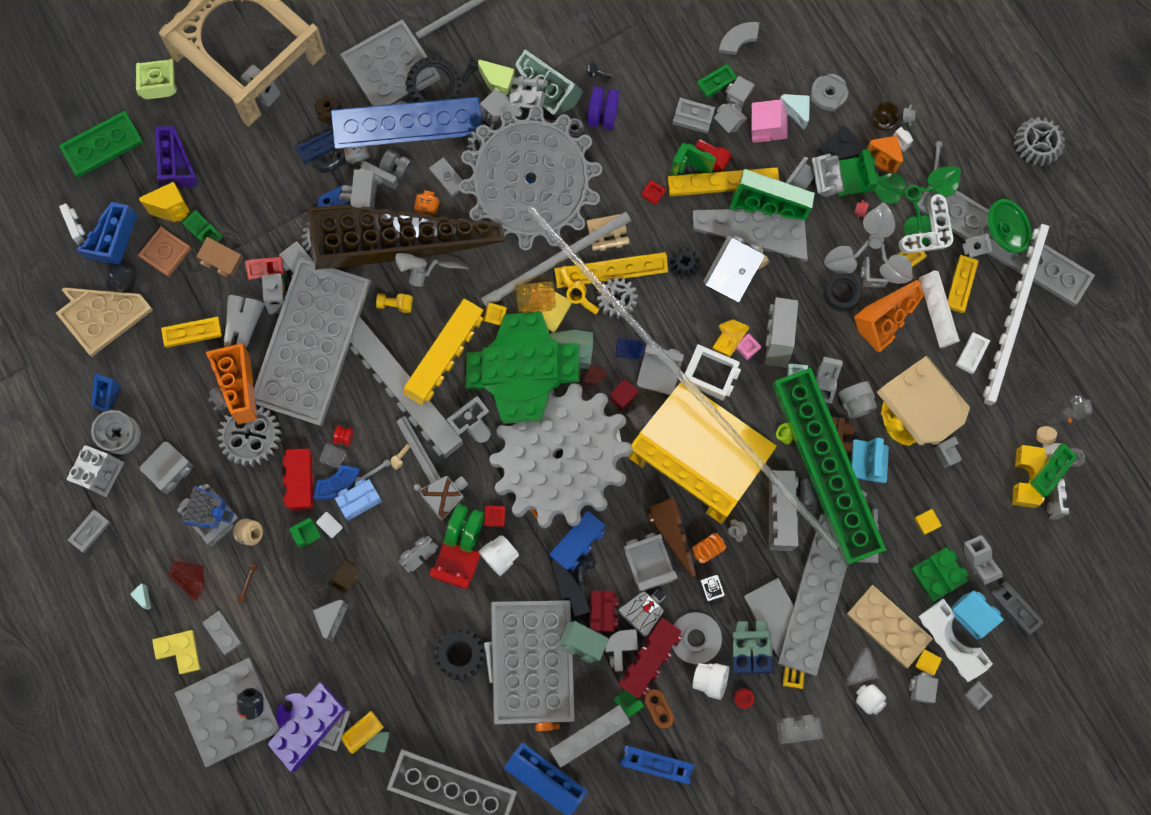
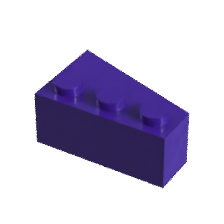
M155 127L159 188L172 182L177 187L198 186L195 173L185 154L175 127Z

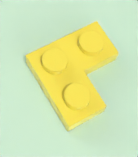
M193 630L152 640L157 660L176 655L179 674L201 670Z

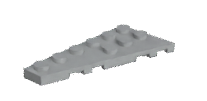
M729 209L693 210L692 212L694 231L727 238L728 235L732 237L737 235L745 239L744 243L749 246L753 243L761 245L763 250L784 254L786 257L798 258L804 262L808 260L804 220L783 218L780 214L764 215V212L760 211L749 213L745 212V209H736V211Z

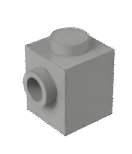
M738 76L734 84L730 83L725 92L727 93L726 101L728 103H735L742 109L752 94L755 84Z
M735 103L722 104L717 109L718 113L714 117L728 133L736 132L747 119L741 112L742 109Z
M922 672L920 675L914 676L909 685V690L912 691L911 700L928 704L935 703L938 679L932 678V674Z

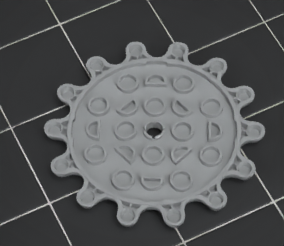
M538 105L530 108L529 116L525 120L517 119L512 110L504 109L500 115L502 126L498 130H491L486 125H480L477 128L476 134L482 142L481 149L478 151L466 150L461 156L462 161L473 169L472 177L462 180L459 184V189L462 193H471L477 197L476 206L470 210V218L474 221L489 218L495 223H502L504 237L508 233L516 234L519 239V247L522 250H529L532 247L533 239L538 235L544 236L549 245L558 246L561 242L560 229L563 226L569 225L575 230H582L584 228L585 220L580 215V207L584 204L596 205L600 201L599 194L589 188L588 182L590 178L599 176L602 173V166L597 162H588L584 157L585 151L592 145V139L588 135H582L579 138L571 137L568 133V128L571 124V119L568 115L562 114L555 122L548 123L544 120L542 107ZM528 173H533L536 176L534 183L530 184L526 181L525 177Z
M572 383L569 385L566 394L562 397H557L553 389L549 392V400L541 421L519 422L512 426H498L496 430L497 435L505 441V447L501 452L492 454L489 459L493 467L504 469V477L495 485L496 493L499 495L514 493L516 495V501L512 507V513L516 517H522L528 510H536L538 513L537 523L541 528H548L552 523V519L557 514H563L570 526H577L581 521V509L586 505L593 506L597 511L605 510L608 505L603 495L605 487L608 485L622 486L626 481L625 474L617 469L616 463L619 458L629 456L633 450L630 443L620 442L616 438L617 431L626 424L624 415L616 414L608 417L604 414V407L608 402V397L604 393H598L591 400L585 401L582 398L581 385ZM556 450H563V456L556 459Z

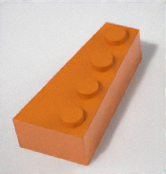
M241 343L206 352L230 414L238 424L257 420L251 358L244 344Z

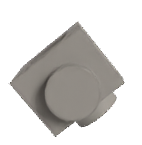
M988 233L965 239L966 243L962 244L965 255L969 254V257L993 252ZM979 242L981 244V247L978 250L974 249L973 247L974 243Z

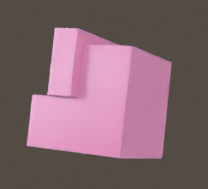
M781 100L752 103L753 143L771 141V138L773 140L787 139L788 111Z

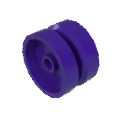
M594 86L592 97H590L587 126L597 128L601 117H603V129L613 131L620 90L610 89L607 99L604 100V88Z

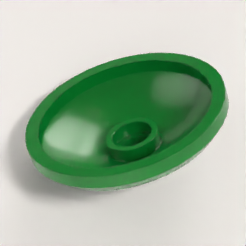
M1000 199L994 202L989 208L987 217L988 228L992 238L1001 248L1010 253H1020L1026 250L1030 245L1032 236L1030 222L1020 206L1011 200Z

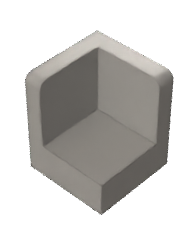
M956 437L944 441L934 448L944 469L961 461V457L955 448L958 444Z

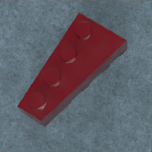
M661 618L618 686L638 699L640 696L644 698L650 689L647 685L651 679L655 681L661 672L658 669L661 663L664 662L666 664L671 657L670 649L673 645L677 647L683 637L680 635L682 630Z

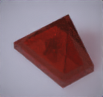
M178 561L173 564L168 576L194 601L198 600L205 588L204 566Z

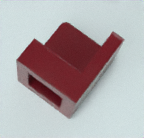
M624 379L609 394L608 399L623 412L638 396L639 391Z

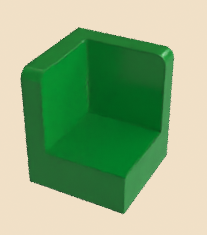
M311 518L289 528L300 549L321 538Z
M626 690L613 698L616 706H621L627 718H630L644 707L640 700H637L635 696Z

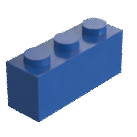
M587 511L581 517L580 523L568 532L549 554V557L552 560H556L567 571L570 569L573 571L579 565L580 561L578 559L582 554L586 556L593 548L591 544L595 539L599 541L606 532L603 530L606 525Z

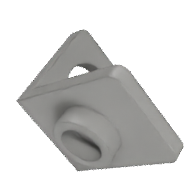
M866 257L863 266L860 268V278H863V287H885L888 279L870 278L869 257Z

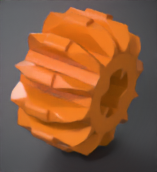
M713 533L694 545L691 550L699 563H705L723 552L726 546L722 537L718 533Z

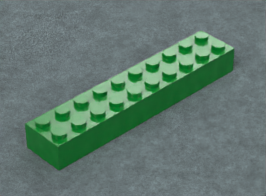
M808 368L774 381L773 389L845 566L886 551L812 369Z

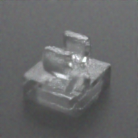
M213 388L209 392L211 397L208 399L209 402H215L216 406L213 409L221 410L228 407L221 388Z

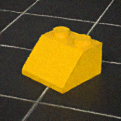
M174 182L139 198L150 215L172 222L183 221L191 214Z

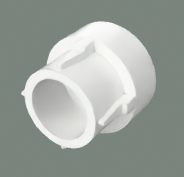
M500 535L494 541H490L478 551L499 576L504 574L513 564L512 562L519 556L516 549L503 535Z
M699 663L693 679V689L705 692L708 697L721 700L728 681L729 666L717 663L714 665Z

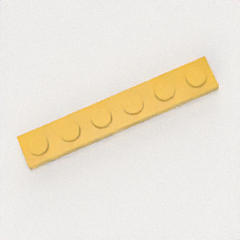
M778 167L749 170L779 181ZM744 170L668 176L669 196L735 191Z
M666 252L566 266L570 279L573 282L580 281L584 284L604 282L608 279L615 280V277L623 279L668 272ZM554 268L557 288L567 287L562 279L559 268Z

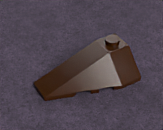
M670 498L650 507V513H647L650 525L654 524L655 530L658 534L662 535L663 541L690 579L695 578L696 572L689 549L686 550L685 548L687 546L686 535L679 528L682 521L675 498Z

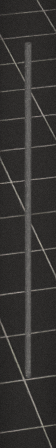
M529 205L526 211L835 551L840 546L537 210L532 205Z

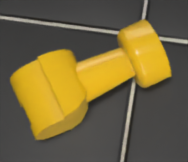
M378 293L376 307L384 309L385 306L398 308L402 313H410L413 297L397 294L396 298H386L385 294Z

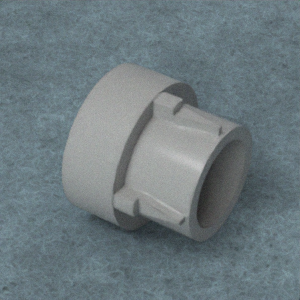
M869 381L855 384L838 393L844 410L847 409L850 418L866 415L877 407L874 401L875 395Z

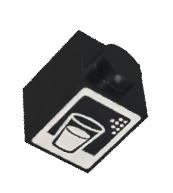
M718 574L698 581L705 604L710 603L713 606L722 603V599L726 595Z

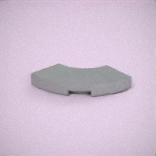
M747 22L732 28L722 39L719 53L736 55L738 49L743 44L756 42L759 22Z

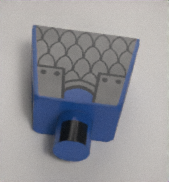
M194 486L182 522L188 526L218 529L220 521L232 522L234 512L225 510L227 502Z

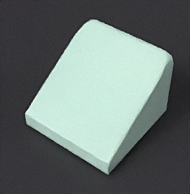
M140 584L131 593V596L142 608L149 610L151 604L148 588L146 585Z

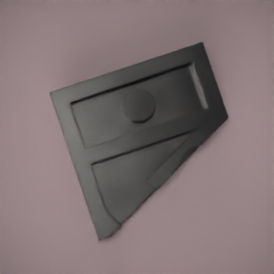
M843 126L818 148V152L821 155L831 154V156H838L839 160H846L860 155L862 150H866L867 147L846 126Z

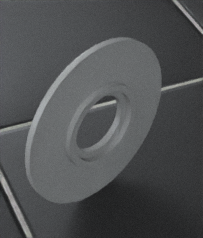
M699 612L688 613L679 618L674 624L675 627L682 630L680 635L683 638L677 647L673 645L672 648L683 661L690 664H703L713 659L720 650L722 643L721 630L710 616ZM694 629L702 631L705 636V641L700 647L691 646L687 640L689 632Z

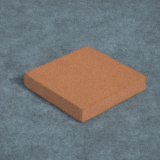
M160 227L138 254V257L169 278L192 248Z

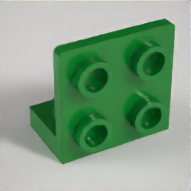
M682 143L673 160L670 176L682 174L686 165L704 173H712L716 158L708 152L697 150L692 144Z

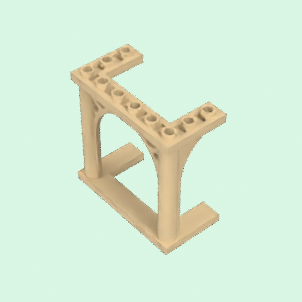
M191 0L188 6L178 12L174 19L165 24L158 33L171 57L176 62L186 57L232 98L243 123L248 127L261 116L255 98L305 52L308 61L314 65L326 54L318 27L313 23L309 26L281 0H247L265 8L297 38L244 87L208 55L201 40L202 26L207 16L219 5L233 0ZM189 26L197 28L194 33L184 32ZM197 38L196 42L193 43L192 39Z

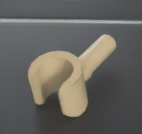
M406 444L398 455L391 458V465L395 470L404 464L401 458L410 448L409 444Z

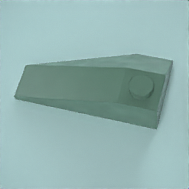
M524 50L515 63L522 76L531 79L540 77L543 80H547V86L540 89V91L546 94L542 107L555 116L573 108L584 94V91L527 50Z
M568 330L550 333V336L559 345L578 343L580 346V368L589 369L593 349V332Z

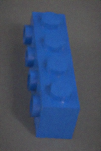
M523 742L504 767L506 771L565 815H572L588 792Z

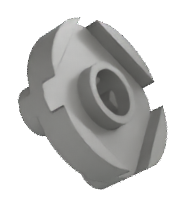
M835 74L818 77L811 89L812 102L821 109L836 111L837 108L845 103L848 96L845 81ZM832 89L834 95H827L825 90Z

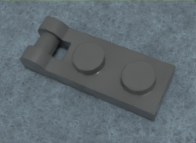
M1003 581L998 590H993L990 593L992 599L998 602L1027 636L1031 635L1044 623L1008 582ZM1005 593L1010 596L1007 600L1003 597Z

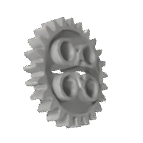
M256 406L257 420L246 422L245 427L242 429L238 428V423L233 416L225 415L227 422H220L224 429H218V432L222 434V436L217 437L222 442L219 447L224 449L222 453L228 455L230 461L234 459V463L237 465L241 462L246 467L249 462L254 467L255 461L262 465V458L269 461L267 455L274 456L275 454L272 449H279L275 442H281L277 435L282 434V432L276 429L280 424L275 422L277 418L271 416L269 410L265 412L263 406L259 410ZM265 424V428L262 431H257L258 425ZM233 432H239V433H241V434H240V435H239V434L233 435ZM252 432L254 436H249L248 439L245 435H250V433ZM259 436H266V439H261ZM237 440H242L240 447H234ZM261 442V447L258 450H253L254 444Z

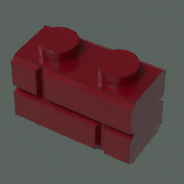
M615 591L590 592L591 630L597 633H614V628H618V616H614V608H618V596H614Z

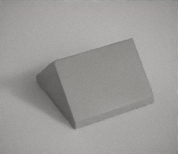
M337 600L313 610L322 636L332 642L349 606L342 600Z

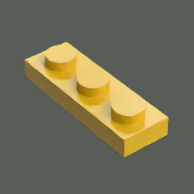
M963 255L959 256L947 298L950 310L960 313L965 312L979 260Z
M219 317L161 328L166 348L223 337Z

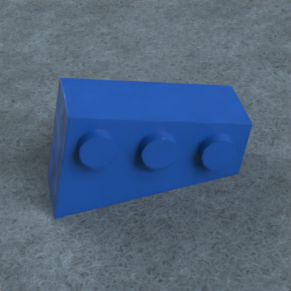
M111 202L99 218L96 228L93 232L90 231L88 233V239L76 251L86 259L120 265L138 214L128 205Z

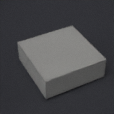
M979 681L963 695L977 710H980L993 697Z

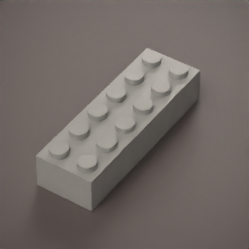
M401 750L387 790L455 815H509L517 791L406 750Z

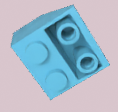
M972 591L963 595L951 609L955 613L954 618L976 639H981L1004 619L1000 616L1001 613L994 606H989L985 602L986 598L981 593Z

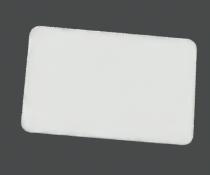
M325 512L316 521L331 538L343 528L328 512Z

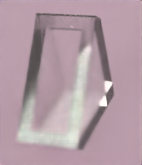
M862 649L844 683L846 686L878 678L869 649Z

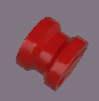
M338 425L335 429L333 444L338 445L340 443L344 444L345 447H349L352 442L354 429H344Z

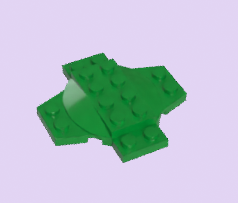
M541 311L504 315L495 341L487 348H483L481 352L467 353L466 389L468 391L487 389L494 396L504 424L541 421L549 400V392L553 388L556 389L560 383L580 382L579 344L559 345L550 336Z

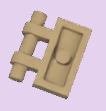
M619 215L587 220L588 233L591 234ZM626 225L602 237L598 242L592 243V250L604 251L606 248L615 246L620 248L622 245L629 244L628 237L621 238L620 236L627 233ZM614 236L612 240H604L605 237Z

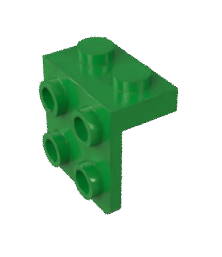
M870 149L862 150L858 158L839 161L844 191L837 193V196L843 197L874 191L879 183V174L875 172L874 155H871Z

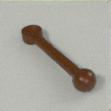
M255 563L250 565V572L242 594L238 596L240 603L246 601L245 595L254 571L257 569V564Z

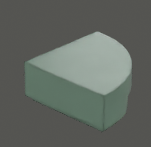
M381 732L376 734L367 742L365 748L385 753L390 733Z

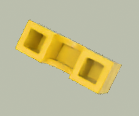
M1026 445L1017 448L1015 467L1025 469L1030 476V480L1027 484L1018 483L1014 486L1012 505L1036 508L1043 503L1044 497L1030 485V482L1047 462L1046 448Z

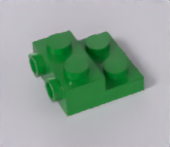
M947 547L911 568V571L931 602L938 600L968 581L966 569L963 566H958L955 561L957 560L956 554L953 550H948Z

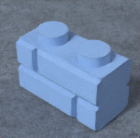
M362 479L355 483L356 487L350 490L346 488L337 494L338 497L335 500L348 521L382 502L370 479Z

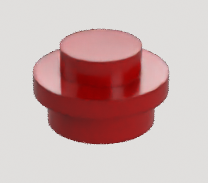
M747 688L739 689L734 695L735 704L743 709L749 708L754 702L752 691Z

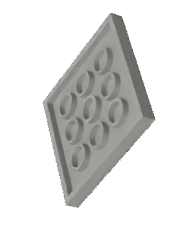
M403 19L340 54L345 65L372 106L396 104L408 98L409 94L406 91L408 73L417 61L427 57ZM435 67L425 68L419 72L416 80L418 92L440 80V75Z
M250 658L175 692L205 767H209L275 735L280 730ZM248 688L256 689L264 697L263 713L253 720L242 718L237 712V696Z

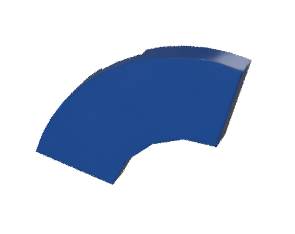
M341 465L334 476L325 480H317L313 499L329 500L338 497L337 494L346 488L349 490L359 476L360 469Z

